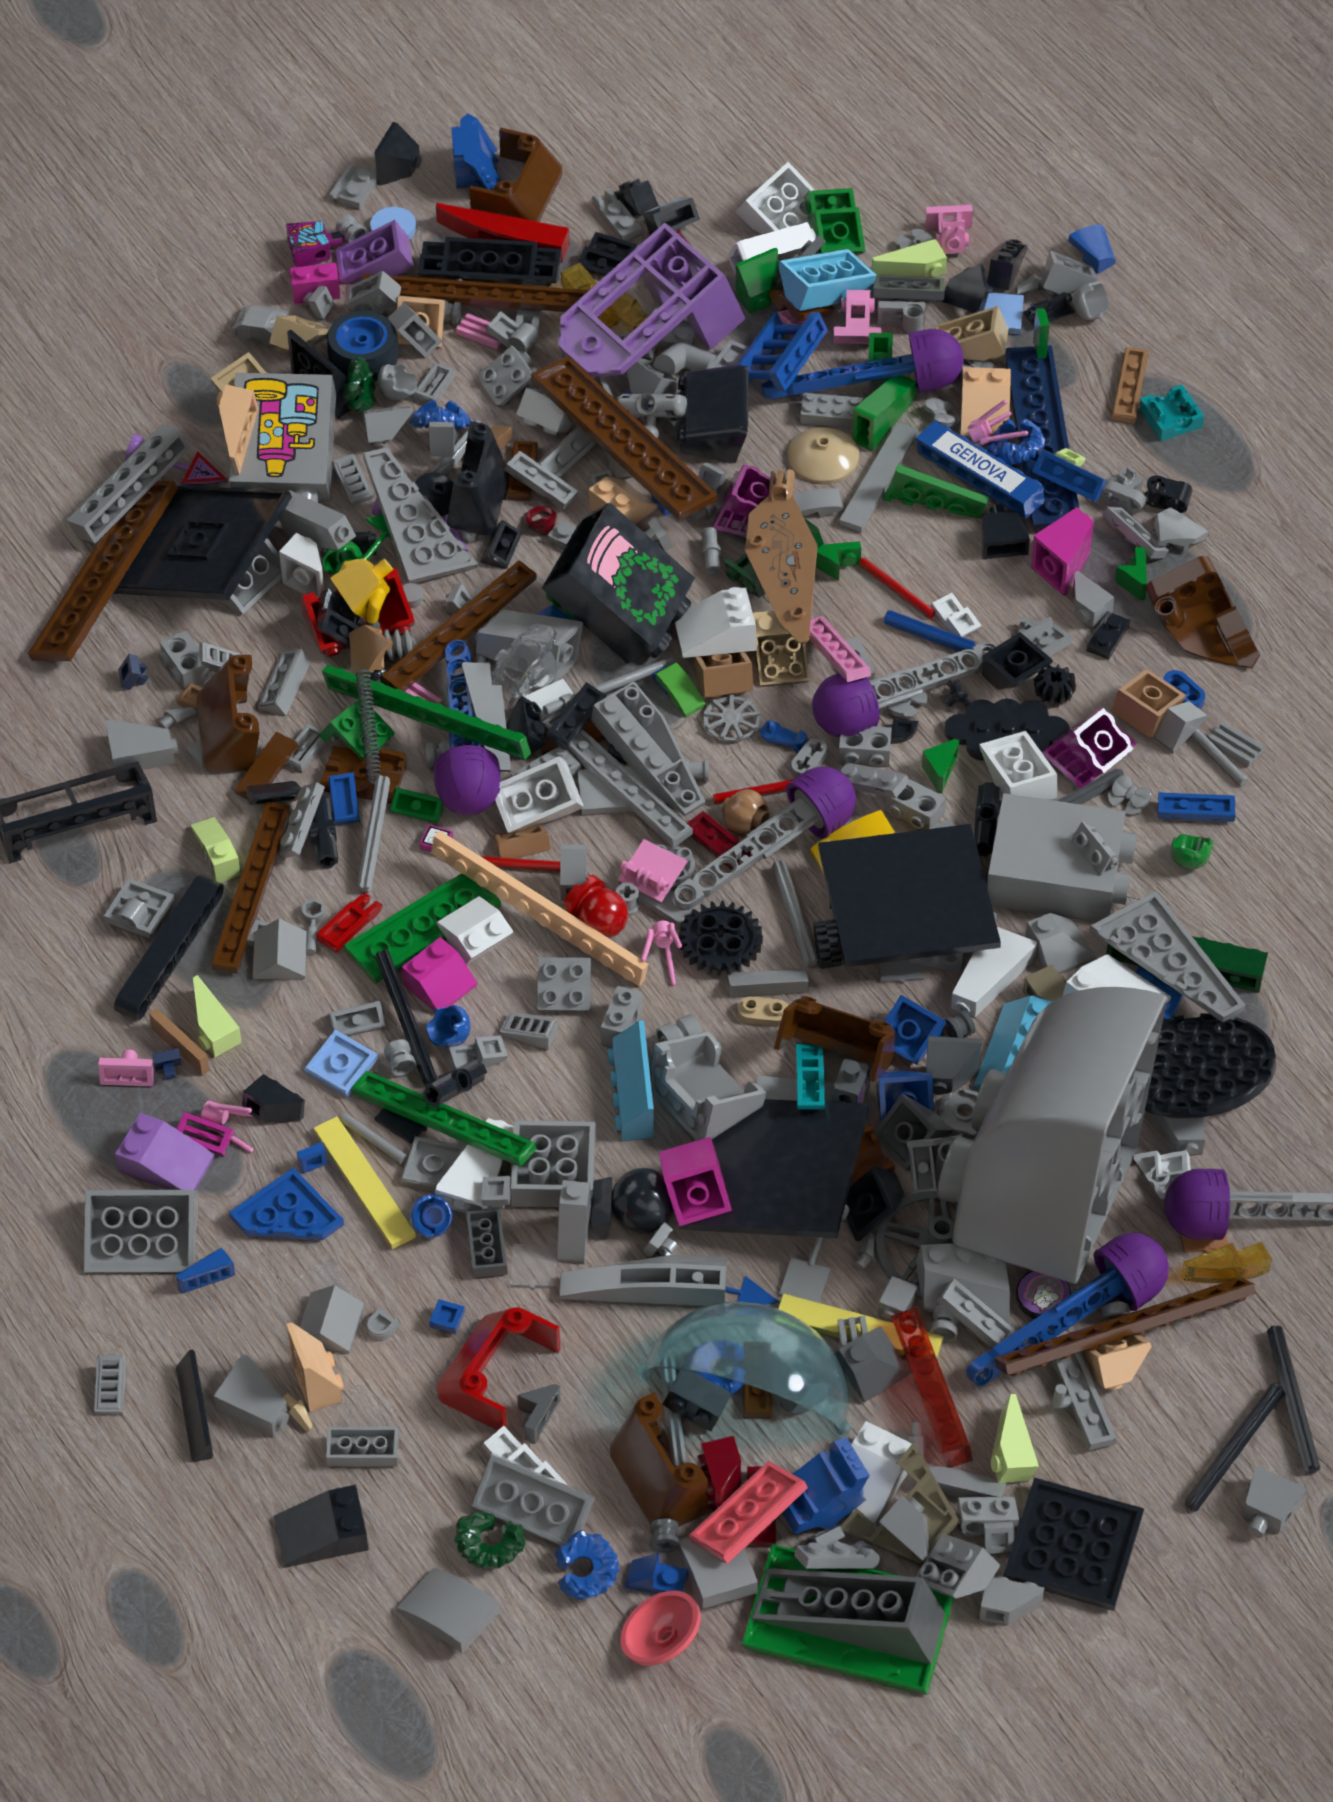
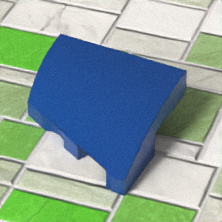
M1103 225L1088 226L1069 235L1068 242L1083 254V262L1092 266L1097 274L1115 264L1116 259Z

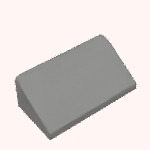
M380 1001L328 1013L332 1032L336 1029L346 1036L386 1027Z

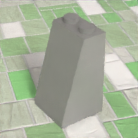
M502 610L496 617H492L484 628L478 630L475 637L477 642L476 653L550 685L560 680L577 663L583 623L576 620Z

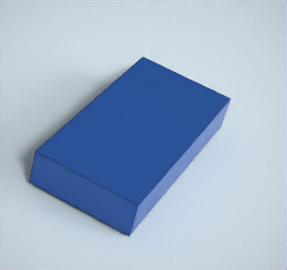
M354 773L328 776L335 826L360 822Z

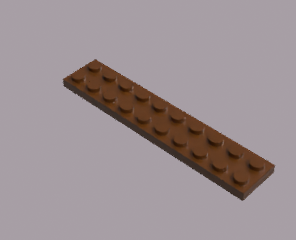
M569 356L531 373L530 381L678 520L717 502L718 494Z
M157 481L99 539L29 650L28 656L32 661L72 660L178 490L174 481Z

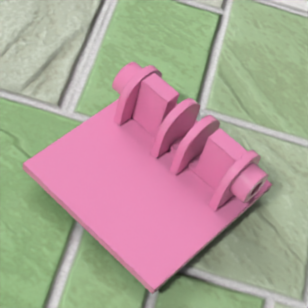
M643 839L631 860L622 862L620 870L623 872L617 881L620 883H632L638 888L640 893L662 903L688 860Z

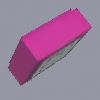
M429 824L419 843L420 849L431 852L433 838L439 831L453 838V831Z

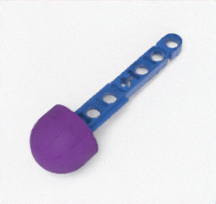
M926 329L908 332L912 354L796 375L785 392H777L772 380L764 382L761 387L764 398L774 399L787 395H796L915 373L919 393L936 391L949 386L959 376L963 367V352L958 341L946 331Z
M454 640L447 645L445 650L446 662L448 664L449 708L476 717L464 671L460 674H454L456 669L462 668L463 662H471L470 651L463 640ZM464 649L460 655H452L455 650ZM466 686L463 692L455 693L457 688ZM460 702H463L465 705L463 706V710H461ZM449 733L450 749L442 753L434 763V782L438 797L447 809L456 814L476 815L482 813L495 802L500 792L499 760L494 753L480 747L479 743ZM465 743H470V744H471V745H467V746H462V745L465 744Z
M1126 1233L1110 1240L1093 1253L1096 1267L1100 1273L1098 1277L994 1346L988 1354L985 1352L972 1361L967 1367L966 1376L978 1387L986 1385L998 1377V1373L1002 1372L996 1368L994 1357L1055 1338L1114 1297H1117L1120 1302L1127 1303L1129 1310H1138L1162 1290L1168 1278L1169 1263L1162 1247L1152 1238L1139 1233ZM984 1369L978 1376H976L980 1370Z

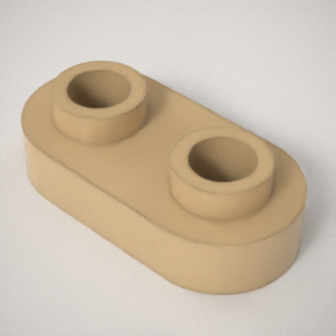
M745 997L738 1003V1017L747 1024L779 1027L783 1011L788 1004L780 999Z

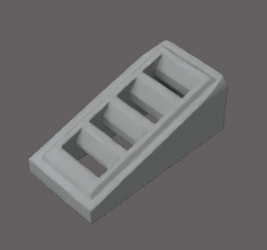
M354 454L332 462L333 473L351 506L374 498ZM363 489V491L352 494V492Z
M202 642L199 644L200 664L215 673L230 657L242 655Z
M509 1012L499 1033L502 1036L549 1050L558 1032V1020L543 1016ZM512 1022H517L515 1029H510ZM523 1024L526 1025L524 1030H520Z
M99 1355L97 1357L95 1414L123 1415L127 1373L126 1358L123 1355ZM104 1378H118V1380H104ZM103 1389H117V1391H103ZM102 1399H117V1403H102Z

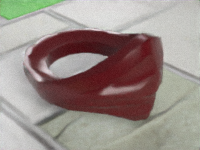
M537 506L530 509L526 514L528 527L545 536L550 533L557 521V513L547 506ZM544 513L550 516L532 521V518L537 514Z

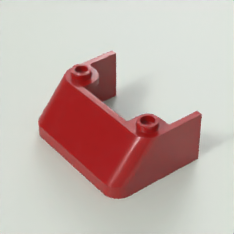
M520 1307L485 1315L437 1384V1396L443 1404L497 1431L503 1426L507 1428L506 1410L504 1406L483 1396L487 1390L488 1383L482 1371L508 1333L519 1334L556 1353L561 1349L560 1326Z

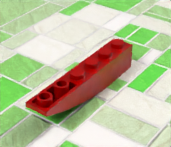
M436 203L437 223L467 238L538 242V248L561 249L560 263L563 262L570 245L569 227Z

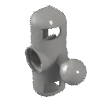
M621 394L616 399L635 418H647L645 427L657 439L659 433L655 427L656 418H683L686 413L687 399L680 394ZM653 400V407L651 410H648V403ZM665 411H674L675 416L667 415Z

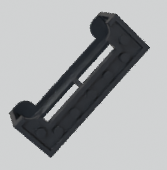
M137 761L12 797L0 799V838L9 864L21 861L20 854L26 847L27 850L33 849L31 841L129 814L131 821L136 820V817H140L145 825L157 822L153 792L145 773ZM115 776L116 780L122 783L137 780V787L77 803L71 790L72 787ZM61 790L66 791L72 804L9 823H5L3 817H7L17 810L18 802Z

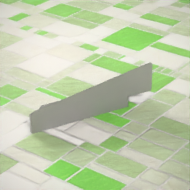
M463 662L462 668L476 717L494 725L498 724L506 729L502 685H492L490 663ZM484 745L485 749L494 753L498 758L500 772H510L509 754Z

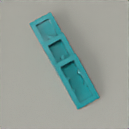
M796 1044L798 1109H825L823 1047L815 1044Z

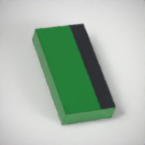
M1044 308L1036 309L1033 344L1038 359L1046 358L1050 324Z

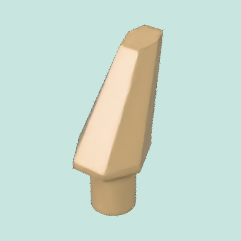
M287 1392L283 1398L290 1409L288 1413L308 1432L313 1424L301 1399L297 1401Z

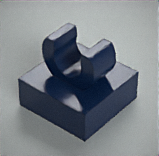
M128 654L118 669L121 688L131 690L135 683L143 685L148 679L147 675H143L147 667L144 664H139L137 655Z
M179 1049L153 1053L155 1070L163 1069L165 1080L176 1078L174 1066L181 1065Z

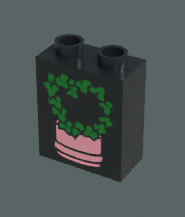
M609 502L581 518L542 589L628 664L646 654L654 659L665 651L672 639V636L666 630L670 623L678 621L689 609L691 600L686 597V594L695 577Z

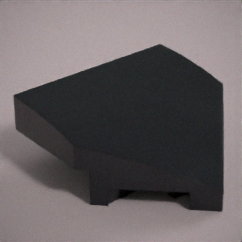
M978 264L949 279L942 302L973 313L983 311L989 291H993L992 286H989L985 277L983 264Z

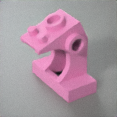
M972 205L926 207V230H938L935 239L945 254L965 253V247L969 246L968 232L965 233V228H972ZM956 215V219H943V216Z
M847 290L846 298H842L841 312H846V327H834L833 344L869 345V333H881V328L869 327L870 312H874L875 298H870V290ZM851 315H864L865 318H851Z

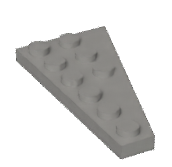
M387 447L364 452L363 460L407 583H417L477 568L478 563L464 550L465 547L461 541H457L449 530L450 527L428 499L425 500L420 494L417 485L409 480L403 472L404 469Z
M1157 891L1091 925L1090 931L1221 1022H1225L1245 1011L1243 1001Z

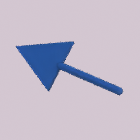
M746 1275L741 1290L726 1286L725 1292L739 1295L735 1310L780 1303Z

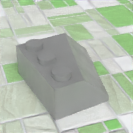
M954 1243L920 1246L916 1265L924 1310L934 1312L935 1307L940 1304L937 1300L948 1282L955 1278L1009 1324L1010 1288L1006 1263L1004 1261L958 1247Z

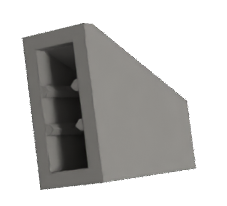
M105 720L114 768L137 761L142 770L175 764L174 754L178 753L176 738L171 739L169 729L116 720Z
M1151 1114L1174 1152L1187 1150L1189 1156L1203 1155L1205 1143L1203 1117L1169 1118Z
M563 1180L559 1202L557 1262L585 1264L591 1224L590 1183Z
M242 1353L214 1395L216 1410L274 1437L278 1430H282L288 1422L289 1414L286 1401L248 1355Z

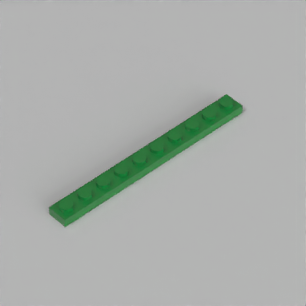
M327 665L322 670L328 689L358 699L357 677L355 674ZM372 680L370 682L372 685L370 687L372 689L371 693L373 694L371 696L373 698L372 702L377 707L526 760L531 754L526 736L520 732L505 729L498 724H491L483 721L481 718L466 715L459 710H453L439 703L430 702L420 696H414L400 689L386 686L381 682Z

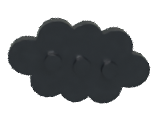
M1008 698L1001 699L996 703L984 699L975 700L967 706L966 714H955L949 717L944 727L945 737L949 741L956 739L959 740L960 745H966L967 753L977 760H984L979 744L1026 731L1042 753L1044 749L1070 730V726L1065 719L1049 716L1048 709L1044 704L1033 700L1019 704L1017 701Z

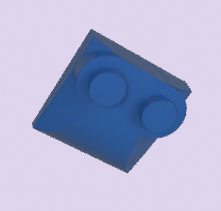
M900 995L884 1022L891 1024V1028L895 1030L894 1052L915 1065H918L927 1052L928 1036L942 1037L946 1024L944 1019L903 995Z

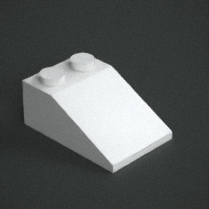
M1026 731L979 744L995 785L1000 787L1001 798H1003V793L1046 800L1057 798V773Z
M560 756L500 782V792L495 799L509 834L561 818L584 808L567 762Z
M866 1421L851 1444L870 1475L863 1487V1496L866 1501L858 1506L857 1509L876 1525L908 1474L896 1462L912 1443Z

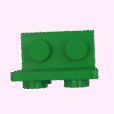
M358 699L332 720L319 736L325 743L332 737L335 739L341 737L352 751L364 761L366 758ZM373 709L375 712L373 714L375 716L374 720L376 721L374 724L377 730L375 733L378 739L376 742L379 748L393 737L395 732Z

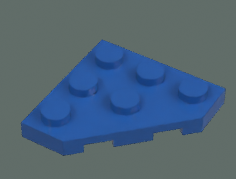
M294 1167L229 1212L230 1219L247 1236L324 1240L344 1226V1219Z

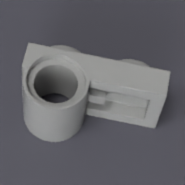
M878 301V324L902 325V329L906 333L923 330L925 302Z
M501 311L485 330L508 348L513 346L521 353L524 351L528 353L538 340V332L534 326L529 323H522L519 326Z
M961 1497L958 1499L957 1507L962 1533L966 1536L976 1537L984 1534V1523L1012 1521L1013 1527L1018 1526L1019 1517L1015 1497Z

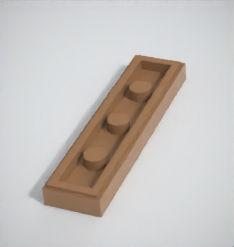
M1125 347L1111 421L1135 424L1149 350Z

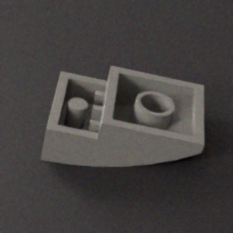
M689 1535L678 1538V1548L686 1569H688V1576L693 1589H696L703 1609L758 1592V1581L744 1549L726 1564L692 1543Z
M433 1568L400 1603L396 1611L439 1643L445 1641L463 1654L499 1614V1602L470 1583L443 1570Z

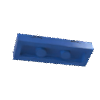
M1041 450L1032 472L1094 502L1098 501L1107 479L1046 450Z
M1158 792V819L1234 822L1235 795Z

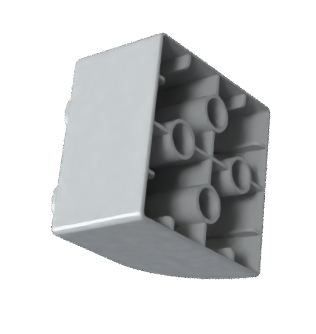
M1098 987L1062 996L1047 1005L1033 1020L1008 1072L1005 1073L995 1069L988 1071L980 1087L972 1115V1129L978 1131L974 1141L961 1136L954 1139L943 1164L938 1184V1197L942 1200L958 1204L952 1237L953 1243L956 1246L1073 1284L1078 1282L1137 1149L1167 1002L1166 995L1128 987Z

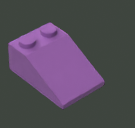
M396 220L336 249L339 278L342 283L361 281L363 273L376 274L384 271L387 275L398 276L413 268L409 236Z
M139 1113L115 1153L119 1172L167 1190H196L215 1158L213 1152L168 1123L143 1113Z

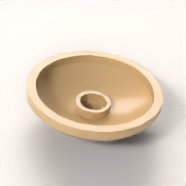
M819 427L806 430L797 435L789 445L787 459L790 468L800 478L817 484H831L844 480L855 471L859 462V450L855 441L846 433L833 428Z

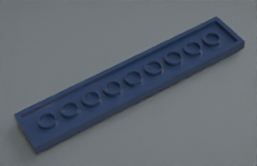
M1048 345L1047 356L1042 359L1037 358L1034 346L1006 348L1005 360L1007 369H1011L1010 391L1017 432H1022L1020 422L1028 419L1040 428L1045 439L1044 447L1041 450H1046L1055 455L1058 451L1065 448L1069 449L1052 345ZM1023 436L1018 437L1019 445L1023 441ZM1041 450L1036 452L1034 460L1029 459L1022 463L1024 475L1032 480L1039 481L1043 486L1045 502L1030 515L1033 531H1041L1076 507L1079 508L1077 493L1032 472Z

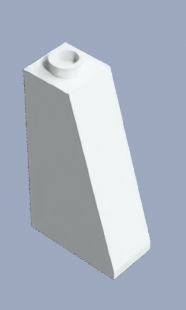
M803 223L736 242L727 256L736 276L737 263L775 247L778 249V261L793 257L801 251V248L808 240L813 242L816 235L814 230L809 228L808 223Z
M997 927L1001 948L974 951L952 993L951 1009L957 1012L965 1010L970 1016L976 1017L1035 960L1037 941Z
M489 1118L486 1120V1122L511 1133L514 1126L502 1120ZM467 1145L438 1183L434 1195L444 1198L451 1209L466 1213V1211L488 1209V1206H483L481 1202L483 1177H498L504 1160L471 1145Z

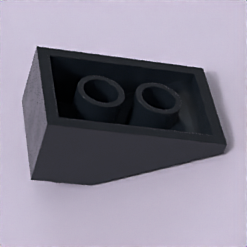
M356 1485L327 1490L274 1516L284 1568L369 1550L367 1532Z

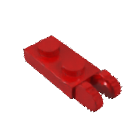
M365 892L362 893L353 902L347 904L317 932V941L337 953L380 913L383 908L382 903L375 901L367 909L363 910L370 902L371 897Z

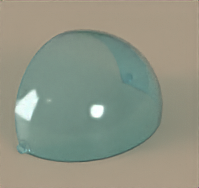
M724 1302L694 1310L678 1319L660 1336L653 1346L646 1364H640L638 1369V1375H641L646 1380L649 1379L652 1370L655 1369L688 1370L734 1380L774 1393L812 1410L829 1421L835 1427L837 1434H849L852 1423L847 1422L849 1405L848 1385L845 1373L835 1352L826 1340L807 1323L788 1312L769 1305L753 1302Z

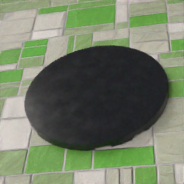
M1200 1013V1017L1184 1019V1015L1163 1020L1145 1111L1169 1118H1201L1221 1114L1246 1104L1258 1096L1269 1085L1274 1076L1276 1054L1271 1039L1262 1029L1238 1017H1235L1234 1020L1228 1019L1225 1022H1221L1210 1013Z

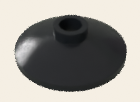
M436 472L425 473L418 477L415 484L419 488L420 494L425 500L428 499L440 516L448 515L454 482L449 477Z

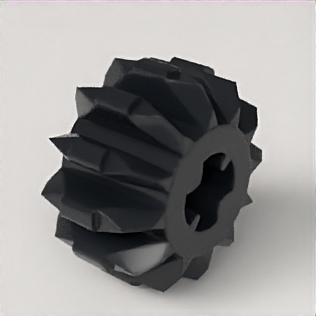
M1059 663L1056 667L1049 665L1046 669H1042L1034 678L1036 696H1039L1042 702L1050 701L1051 706L1054 702L1062 705L1064 700L1070 701L1072 694L1076 691L1074 673H1069L1068 667L1060 668Z

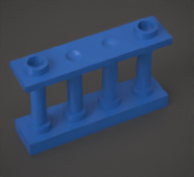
M811 312L803 324L783 325L778 313H773L738 362L739 365L748 367V385L751 380H772L777 392L786 391L828 331L819 312ZM784 334H796L793 339L781 340ZM773 349H785L781 355H770ZM763 364H774L771 370H759Z

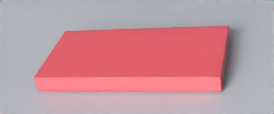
M767 1461L689 1535L692 1543L728 1564L808 1487L805 1481L776 1464Z

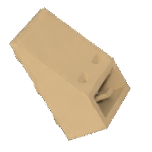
M774 611L753 613L756 624L757 650L754 651L760 686L810 681L805 643H798L780 625Z

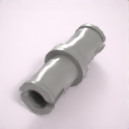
M707 527L701 532L703 539L701 552L705 558V572L713 576L718 575L721 570L719 561L721 548L717 543V530Z

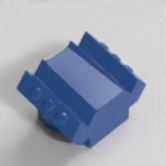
M467 113L460 119V127H451L456 188L475 186L493 190L494 186L501 181L497 174V163L499 160L494 154L498 150L480 121Z
M847 1437L834 1441L829 1450L820 1452L793 1473V1475L805 1481L808 1488L782 1514L795 1535L814 1527L830 1528L866 1501L863 1496V1487L870 1475Z

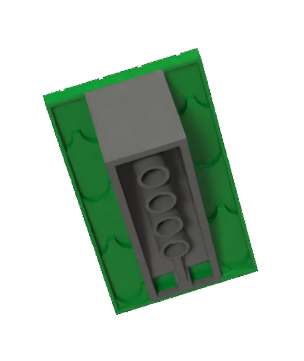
M772 1544L742 1641L745 1649L763 1655L791 1660L792 1663L882 1683L883 1686L928 1695L930 1682L932 1681L937 1657L945 1634L944 1631L946 1630L951 1606L954 1601L953 1597L931 1590L923 1577L899 1576L871 1568H805L795 1557V1549Z

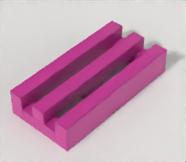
M186 1112L183 1113L177 1130L182 1133L185 1130L221 1143L218 1147L188 1136L211 1152L225 1156V1149L229 1146L231 1142L230 1137H233L235 1132L231 1128ZM187 1121L224 1133V1137L222 1138L186 1125Z

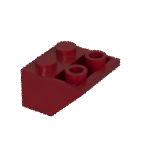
M734 1436L701 1443V1454L697 1455L698 1466L708 1480V1510L712 1509L713 1512L741 1487V1457Z

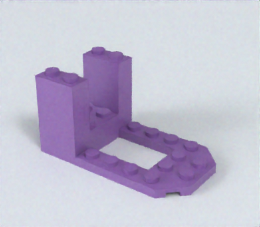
M664 223L561 316V336H559L558 346L563 353L572 358L591 377L623 375L686 317L696 337L711 350L742 323L745 317L726 276L671 227ZM642 277L652 298L661 306L624 340H621L597 317Z

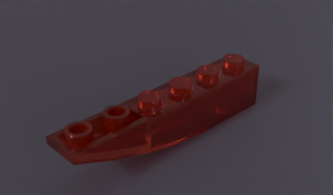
M915 1307L891 1315L906 1362L945 1467L953 1468L973 1461L968 1438L918 1308Z

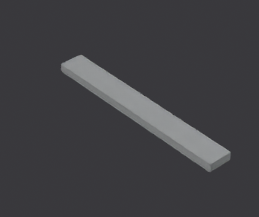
M559 710L542 722L546 732L549 731L563 713L562 710ZM582 729L567 749L575 759L672 847H675L693 834V829Z

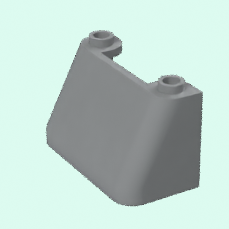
M708 1031L655 1043L649 1070L652 1093L696 1141L707 1137L714 1139L763 1106L766 1095L763 1088L755 1082L748 1083L743 1090L718 1064L722 1048L720 1043Z

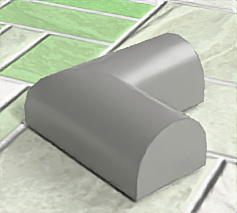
M678 341L656 357L653 367L675 375L683 368L691 371L708 369L717 356Z

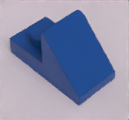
M660 1553L651 1554L632 1560L625 1587L653 1594L666 1591L684 1592L688 1569L661 1564Z

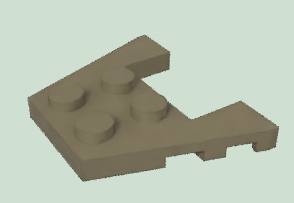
M912 1444L896 1463L917 1481V1484L905 1498L909 1501L913 1497L925 1508L922 1513L928 1519L930 1554L943 1533L949 1535L960 1521L918 1447ZM857 1508L840 1526L843 1531L921 1565L924 1564V1561L882 1524L880 1527H877Z

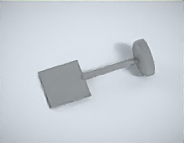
M845 1205L842 1220H845L849 1213L847 1205ZM816 1237L808 1262L791 1257L779 1295L787 1294L820 1303L831 1271L830 1268L814 1264L823 1238Z

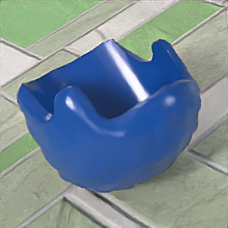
M450 1005L436 1009L434 1011V1018L426 1025V1032L430 1041L434 1045L444 1048L463 1044L469 1036L471 1029L470 1018L466 1010L459 1005Z
M434 1194L416 1199L409 1211L410 1225L417 1234L423 1237L434 1238L442 1235L450 1226L453 1218L448 1202Z

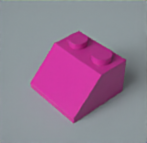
M336 263L289 268L294 304L308 303V301L303 300L308 292L314 293L318 286H326L332 300L341 299Z
M441 937L402 966L403 985L433 1011L453 1005L477 986V981L459 952Z

